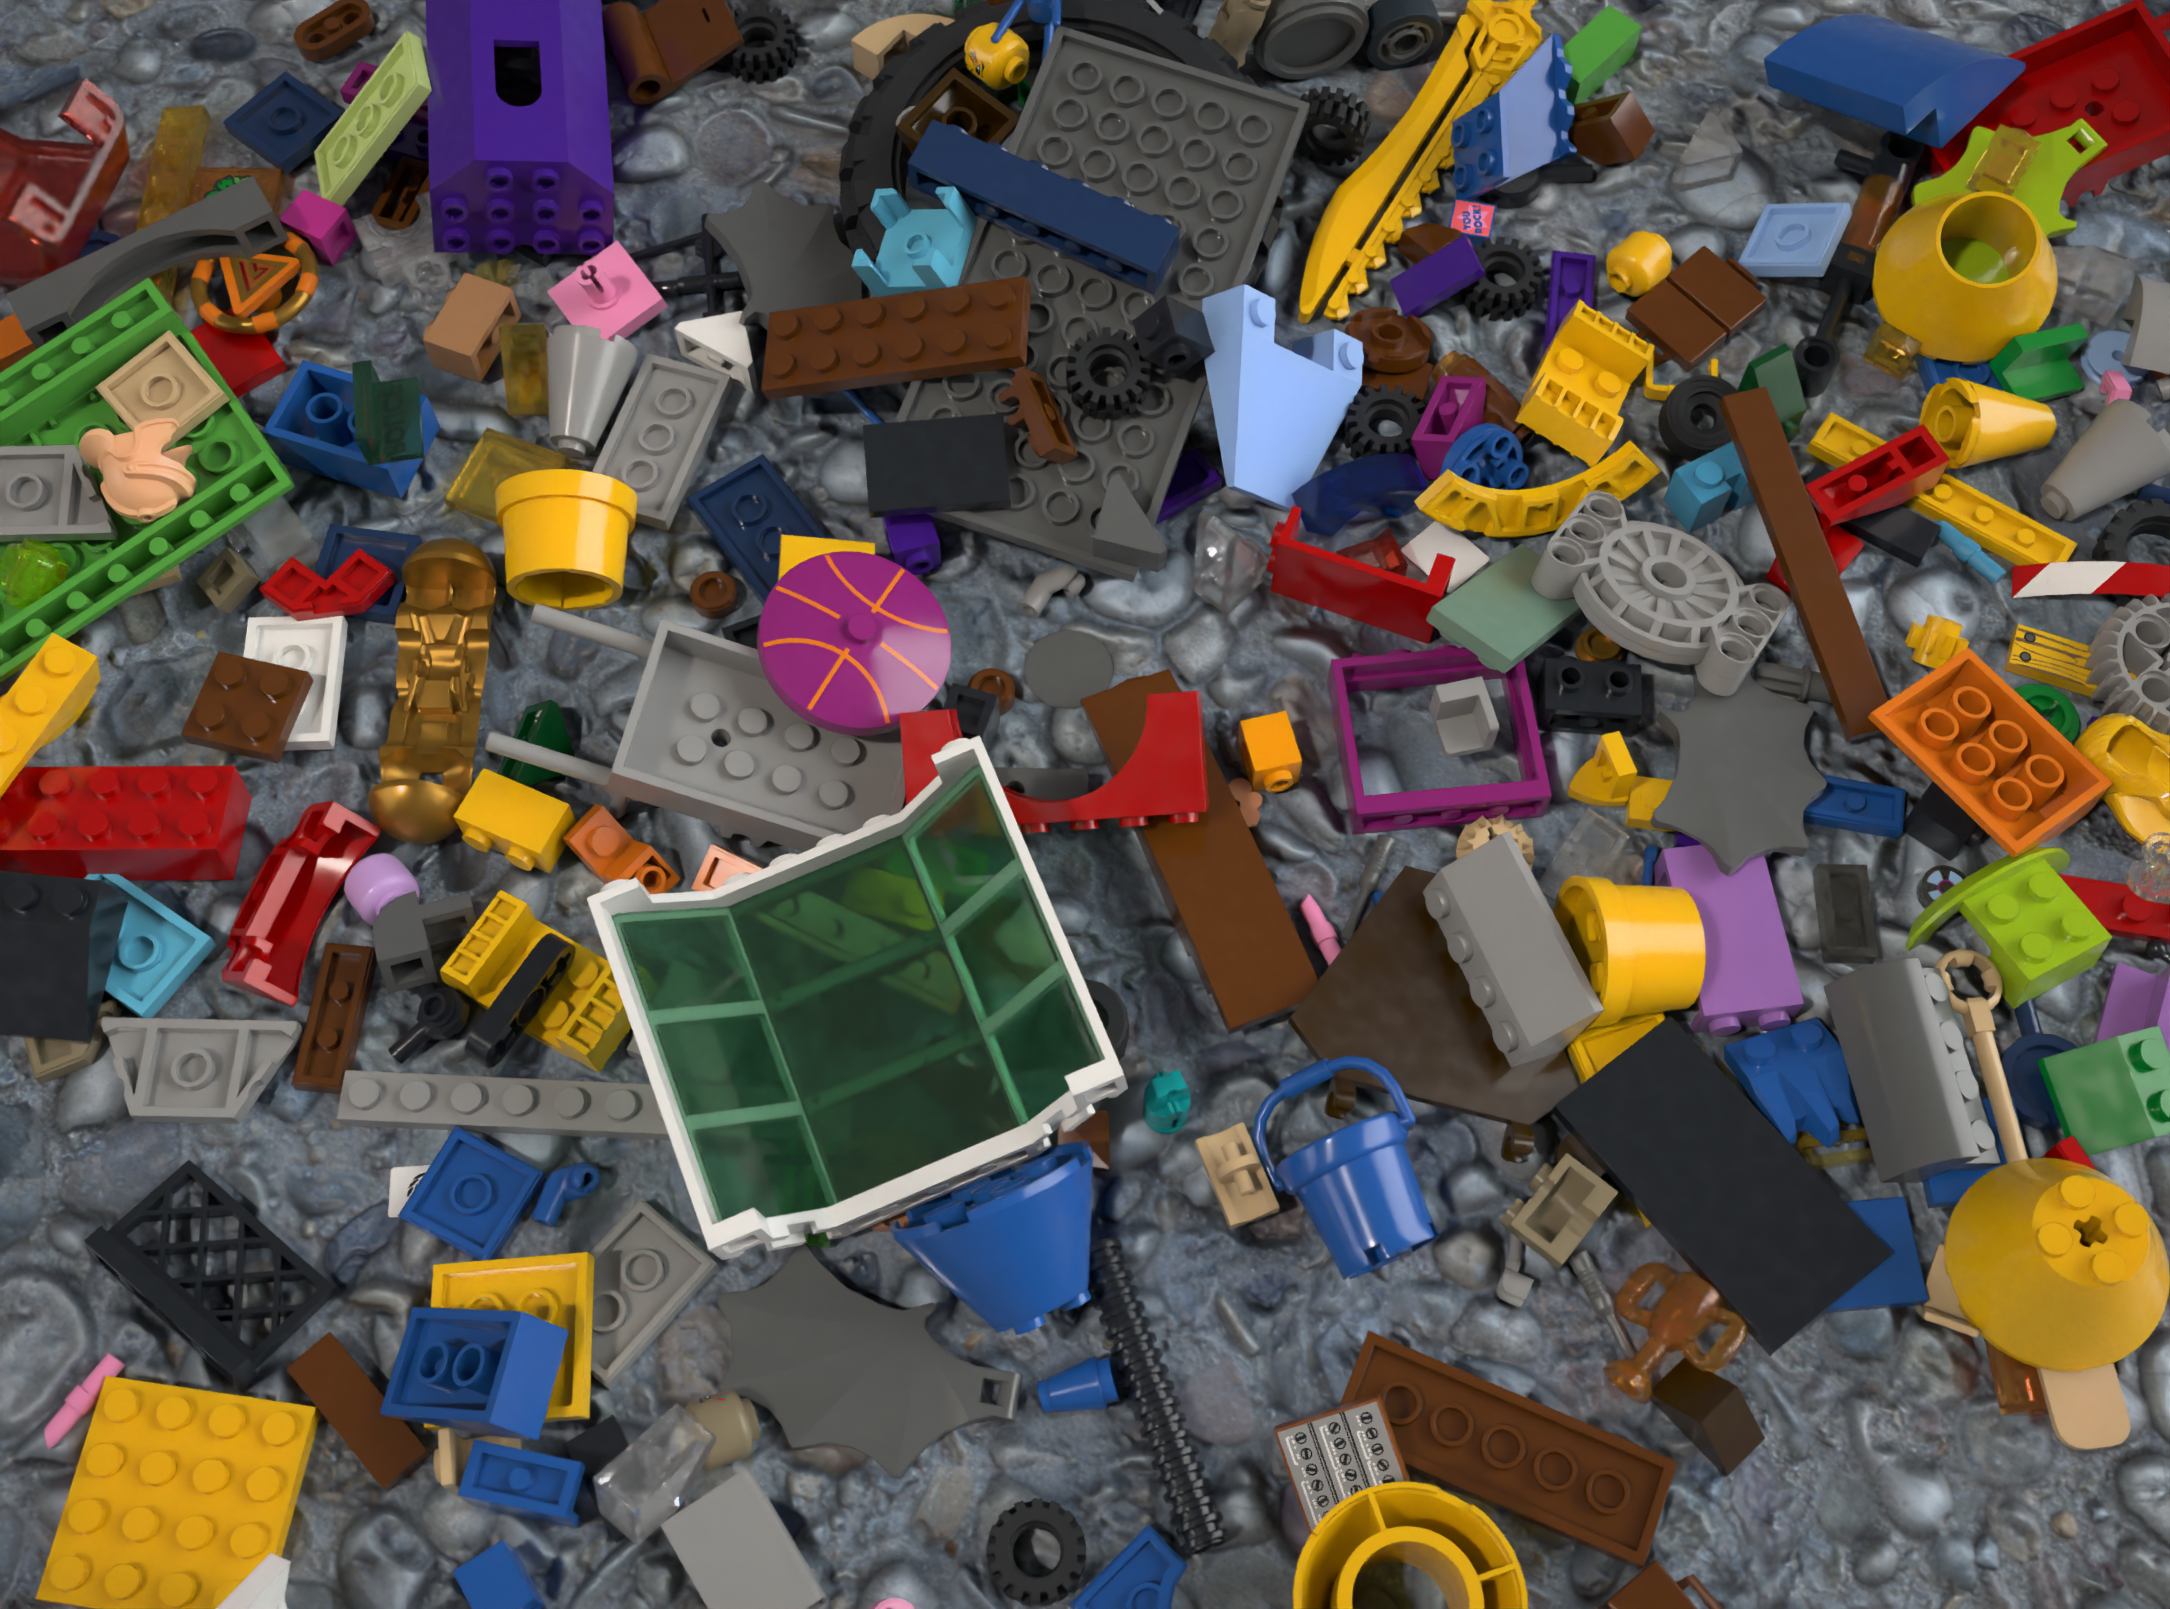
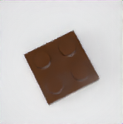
M218 651L181 735L190 744L278 764L314 680L308 671Z

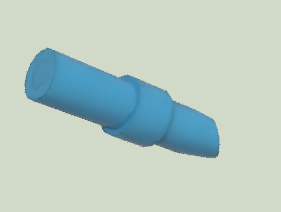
M1948 521L1934 522L1942 526L1937 533L1940 540L1954 551L1953 554L1965 565L1968 563L1993 586L2006 575L2007 572L1982 551V547L1971 537L1963 535Z

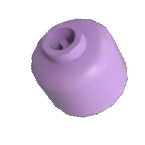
M385 853L370 855L353 866L345 879L344 891L347 900L360 917L372 926L379 913L396 898L416 891L419 901L420 889L417 880L394 855Z

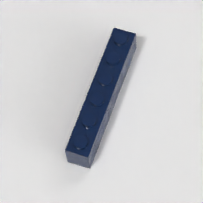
M932 119L907 162L910 187L940 200L935 193L937 187L955 186L977 217L1153 295L1157 292L1178 252L1180 228L1174 226L1166 217L1157 214L1149 215L1133 208L1123 198L1117 196L1108 197L1092 190L1082 180L1076 178L1067 179L1051 172L1047 166L1039 161H1026L1009 153L1006 148L998 143H986L976 139L957 125H945Z

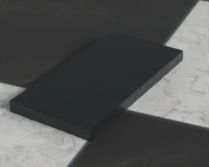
M1671 1016L1663 1020L1563 1098L1552 1110V1113L1769 1356L1773 1355L1892 1254Z

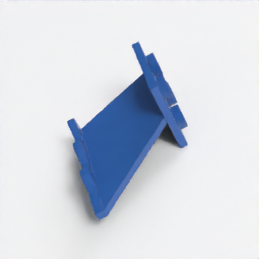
M1553 33L1548 36L1493 96L1452 122L1451 144L1454 147L1455 166L1453 185L1456 188V198L1472 201L1484 193L1541 166L1556 165L1577 153V148L1568 140V131L1575 116L1574 106L1566 99V89L1572 76V65L1564 58L1560 34Z

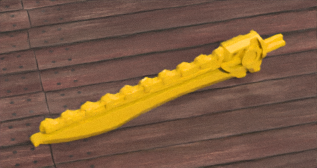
M1468 0L1465 14L1461 15L1444 51L1406 114L1369 158L1336 189L1326 207L1315 232L1305 265L1299 301L1298 321L1300 323L1306 324L1310 321L1345 265L1350 268L1332 297L1328 300L1323 316L1330 320L1338 321L1349 316L1347 295H1359L1368 289L1366 269L1374 268L1376 270L1386 264L1384 243H1392L1394 245L1399 242L1403 232L1402 218L1413 219L1422 213L1419 194H1431L1439 189L1437 169L1445 168L1447 170L1454 166V147L1451 144L1452 122L1493 96L1541 45V27L1531 18L1530 13L1538 0H1509L1508 2ZM1473 36H1475L1476 40L1471 48V52L1467 61L1465 52L1468 46L1470 45ZM1468 72L1470 78L1468 84L1362 250L1356 249Z

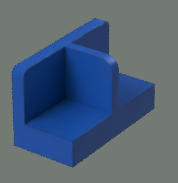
M474 1439L457 1495L474 1507L577 1528L580 1517L573 1511L585 1465L579 1461Z

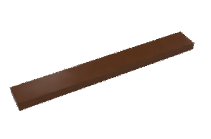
M1764 386L1725 395L1718 403L1846 741L1883 733L1868 717L1872 711L1886 703L1888 699L1768 389Z

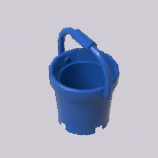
M1346 1055L1332 1060L1323 1058L1279 1081L1280 1086L1264 1099L1255 1116L1252 1136L1254 1148L1273 1192L1279 1193L1286 1190L1288 1195L1291 1194L1298 1197L1332 1255L1343 1280L1359 1277L1398 1260L1397 1257L1411 1249L1414 1252L1440 1237L1405 1148L1409 1140L1406 1128L1415 1123V1115L1400 1085L1388 1069L1369 1058ZM1348 1068L1364 1070L1381 1081L1389 1092L1398 1112L1381 1113L1343 1127L1294 1152L1282 1160L1275 1168L1269 1155L1265 1135L1267 1120L1278 1103L1285 1098L1291 1099L1334 1077L1335 1072Z

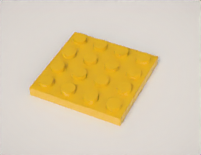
M106 1376L35 1599L87 1609H216L270 1553L282 1557L321 1416L320 1410L313 1406Z

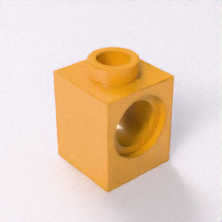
M1282 711L1241 720L1239 722L1237 745L1248 781L1252 787V792L1262 790L1280 792L1291 787L1293 783L1299 782L1302 758L1287 712Z

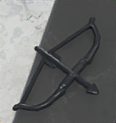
M704 213L701 217L702 232L629 254L633 261H637L695 243V255L704 259V275L679 277L678 280L651 282V284L661 296L677 297L679 293L706 292L708 311L702 314L703 318L725 314L724 311H719L717 291L744 287L738 271L716 273L715 258L722 254L723 251L720 243L704 228L708 213Z

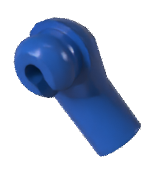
M581 1162L551 1173L531 1219L544 1226L555 1228L566 1203L588 1196L598 1188L601 1181L598 1168L590 1163Z

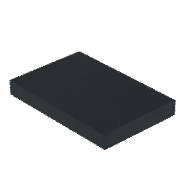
M1003 413L863 425L870 518L1011 506Z

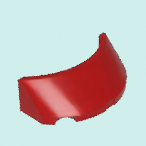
M334 801L311 804L301 814V818L293 833L286 839L281 838L256 875L245 900L242 902L226 945L227 948L232 950V954L222 970V981L236 988L294 1008L299 996V985L305 959L316 930L329 904L350 870L377 840L382 829Z

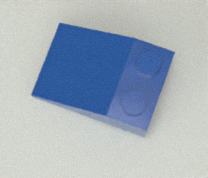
M412 1307L379 1414L390 1418L496 1437L538 1440L547 1414V1407L558 1368L562 1361L569 1330L523 1311Z

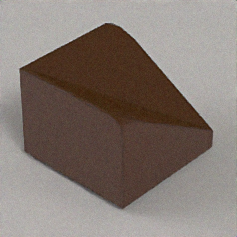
M1426 222L1408 228L1401 233L1398 252L1416 265L1462 237V232L1455 228Z
M1095 1110L1092 1116L1072 1131L1064 1132L1062 1126L1057 1129V1145L1074 1141H1087L1093 1152V1172L1110 1171L1108 1111Z

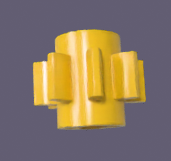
M1928 614L1924 625L1912 622L1905 640L1906 646L1915 648L1911 660L1937 669L1967 649L1969 641L1959 636L1963 625L1932 614Z

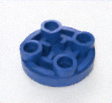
M1484 423L1469 429L1455 441L1443 461L1440 476L1449 469L1471 483L1488 488L1512 490L1521 487L1525 483L1529 470L1527 465L1523 463V451L1518 438L1498 424Z

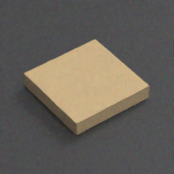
M170 330L95 387L132 431H134L136 425L147 420L173 418L178 421L180 428L173 433L171 441L161 448V453L230 400Z

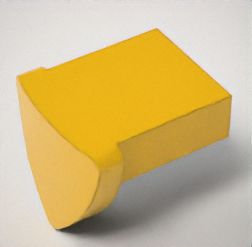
M1620 731L1601 735L1594 757L1588 760L1573 777L1567 791L1569 797L1590 805L1603 807H1618L1627 804L1628 795L1637 770Z

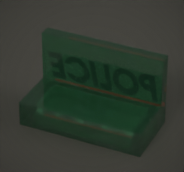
M371 360L353 362L356 441L368 466L424 458L420 382L418 377L380 382Z

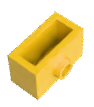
M485 768L482 769L453 816L463 833L462 839L473 848L482 852H488L490 848L505 854V858L509 862L523 870L531 871L535 867L549 874L567 845L561 838L577 823L569 804Z

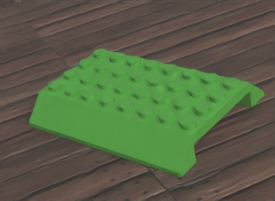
M149 277L0 373V446L75 445L79 448L81 438L91 429L101 428L109 430L113 435L131 432L132 430L95 387L168 330L174 334L230 400L165 450L168 451L177 447L192 445L193 454H190L186 460L185 469L192 473L196 479L194 496L172 512L158 517L155 521L143 523L118 514L110 507L102 494L100 485L104 480L103 474L99 469L89 465L117 529V539L0 541V683L28 665L52 633L67 639L295 487L286 467L194 335ZM26 549L45 552L59 560H63L68 565V569L59 578L58 573L61 574L63 570L61 563H53L49 557H45L40 562L44 568L39 570L36 565L35 554H27L22 558L14 580L11 583L9 582L19 554ZM43 563H50L55 565L58 571L52 566L43 565ZM45 567L53 569L57 573L49 572ZM40 572L44 575L42 580L37 579V574ZM52 579H56L55 586H51Z

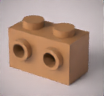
M464 273L456 287L449 290L445 299V305L435 321H431L424 332L423 343L433 367L481 383L521 317L513 289Z

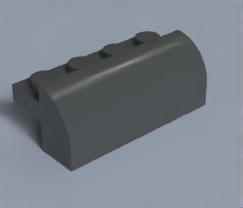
M1919 958L1896 959L1860 968L1823 986L1881 1183H1918L1947 1170H1986L2001 1164L1995 1146L1994 1133L1987 1121L1979 1095V1086L1973 1076L1963 1045V1036L1957 1026L1948 997V988L1942 978L1940 969L1921 967Z

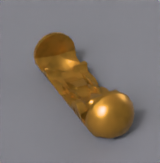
M455 538L432 539L419 545L402 566V580L406 586L407 596L405 602L400 603L395 621V631L399 643L396 665L398 699L395 701L390 714L387 742L383 746H379L378 758L381 767V783L375 785L368 792L367 798L370 814L376 824L391 837L410 844H429L440 841L457 830L459 826L453 816L471 788L481 712V697L484 688L497 591V574L491 560L479 547L470 542ZM424 773H441L444 775L443 783L440 785L429 781H422L420 776Z

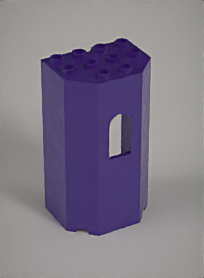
M426 0L427 70L432 89L428 96L429 189L434 252L511 253L518 245H530L534 247L538 254L597 255L613 243L614 184L601 0ZM494 46L539 48L542 93L535 103L521 107L512 106L503 102L497 96L495 88Z

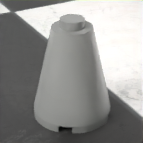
M574 324L555 327L553 335L549 332L546 341L550 441L558 447L557 451L572 458H582L585 456V453L595 451L636 365L638 351L632 343L616 334L612 342L599 337L601 329Z
M2126 399L2114 400L2109 405L2103 407L2043 483L2040 489L2042 507L2055 519L2062 518L2071 521L2165 477L2170 471V435L2164 427L2156 433L2146 422L2152 415L2140 405Z

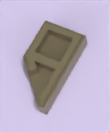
M115 998L101 1003L90 1044L23 1038L34 1078L39 1083L44 1084L92 1065L108 1037L103 1032L101 1026L102 1017L119 1018L123 1011L121 1004Z

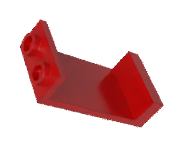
M1292 506L1286 522L1278 520L1271 537L1270 547L1273 550L1266 568L1267 572L1273 573L1270 592L1426 644L1430 643L1435 627L1428 623L1426 619L1431 608L1446 597L1455 558L1437 553L1427 582L1423 583L1297 541L1302 510L1300 507Z

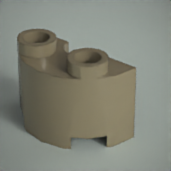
M1566 1153L1555 1168L1548 1163L1542 1166L1528 1185V1188L1535 1193L1527 1203L1517 1198L1499 1223L1559 1270L1617 1195L1618 1191Z

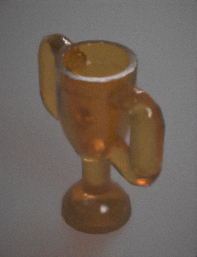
M1648 1262L1639 1266L1617 1293L1615 1305L1620 1315L1627 1321L1648 1329L1649 1339L1631 1361L1627 1359L1610 1361L1604 1366L1603 1371L1609 1381L1619 1391L1635 1402L1647 1404L1652 1395V1382L1648 1375L1666 1352L1673 1353L1679 1350L1699 1370L1715 1373L1725 1368L1745 1343L1748 1328L1741 1316L1724 1308L1725 1304L1722 1297L1702 1278L1687 1271L1681 1272L1676 1277L1666 1266ZM1658 1280L1665 1288V1292L1660 1297L1654 1311L1636 1308L1635 1305L1651 1285ZM1711 1323L1727 1326L1728 1328L1708 1353H1702L1694 1341L1706 1331Z

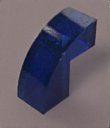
M1390 453L1368 456L1339 465L1308 481L1291 495L1295 505L1302 508L1301 519L1306 531L1331 537L1361 511L1398 519L1415 505L1414 501L1427 489V485L1413 455Z

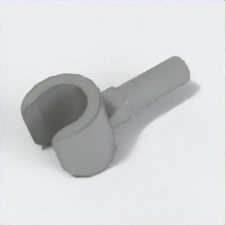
M1510 1233L1508 1260L1496 1288V1294L1500 1299L1520 1308L1528 1296L1533 1279L1518 1273L1521 1265L1523 1242Z

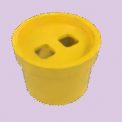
M545 469L525 472L512 476L499 484L495 490L497 523L503 530L507 592L514 599L535 607V604L538 603L560 611L590 610L616 602L623 593L628 535L634 530L638 498L636 493L628 485L612 477L573 469Z
M1571 876L1565 880L1557 894L1553 914L1604 1009L1585 1029L1615 1024L1621 1017L1686 1009L1696 1001L1704 979L1706 961L1705 938L1700 914L1695 902L1686 890L1680 887L1613 884L1609 879L1603 877Z

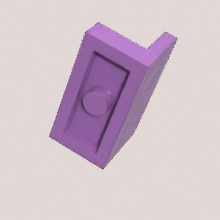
M2118 963L2112 969L2093 1043L2159 1025L2170 1053V965L2158 976L2126 964Z

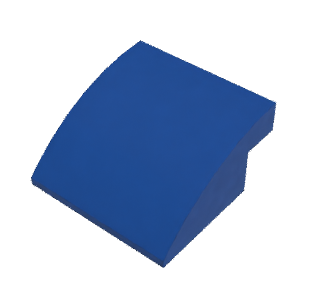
M1867 14L1841 15L1823 20L1791 37L1764 58L1769 87L1803 98L1805 102L1939 149L1949 142L2025 71V63L1889 19Z

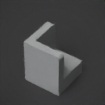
M1480 676L1435 686L1429 711L1444 756L1452 758L1492 749L1499 731V723L1483 677Z

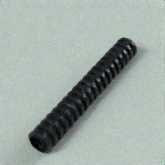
M1114 1238L1101 1239L1090 1243L1089 1280L1091 1283L1088 1285V1290L1091 1295H1096V1299L1093 1301L1095 1310L1102 1312V1315L1099 1316L1100 1325L1107 1326L1108 1328L1104 1335L1106 1341L1113 1342L1114 1346L1110 1349L1112 1357L1119 1358L1120 1362L1116 1364V1369L1118 1373H1124L1125 1378L1122 1380L1123 1388L1130 1389L1131 1394L1128 1396V1402L1130 1405H1136L1137 1410L1133 1414L1135 1421H1141L1143 1424L1139 1432L1141 1437L1148 1438L1149 1443L1145 1446L1148 1454H1154L1155 1459L1151 1463L1153 1470H1159L1161 1474L1157 1482L1160 1487H1166L1167 1493L1163 1496L1165 1503H1171L1173 1507L1169 1515L1171 1520H1178L1179 1526L1175 1530L1178 1537H1184L1186 1542L1181 1547L1183 1553H1190V1555L1199 1554L1225 1543L1230 1533L1227 1528H1221L1220 1522L1224 1519L1223 1514L1220 1511H1215L1214 1505L1217 1503V1498L1215 1495H1209L1207 1489L1211 1487L1210 1479L1203 1478L1201 1473L1205 1470L1204 1463L1201 1461L1197 1462L1195 1458L1199 1453L1197 1445L1190 1444L1189 1440L1193 1434L1191 1429L1184 1428L1183 1423L1186 1422L1187 1418L1185 1413L1178 1412L1177 1407L1181 1404L1179 1397L1172 1396L1171 1391L1174 1390L1175 1385L1172 1380H1167L1165 1377L1169 1372L1167 1365L1161 1364L1159 1361L1163 1353L1160 1348L1154 1347V1343L1157 1341L1156 1334L1148 1331V1328L1151 1326L1150 1318L1142 1315V1312L1145 1310L1144 1302L1137 1301L1136 1299L1140 1291L1138 1286L1131 1285V1281L1134 1278L1132 1271L1125 1269V1266L1128 1264L1127 1256L1119 1253L1122 1249L1121 1240Z

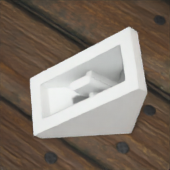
M742 311L684 321L675 327L682 356L706 369L731 375L732 383L751 393L757 390L758 383L746 327L739 323Z

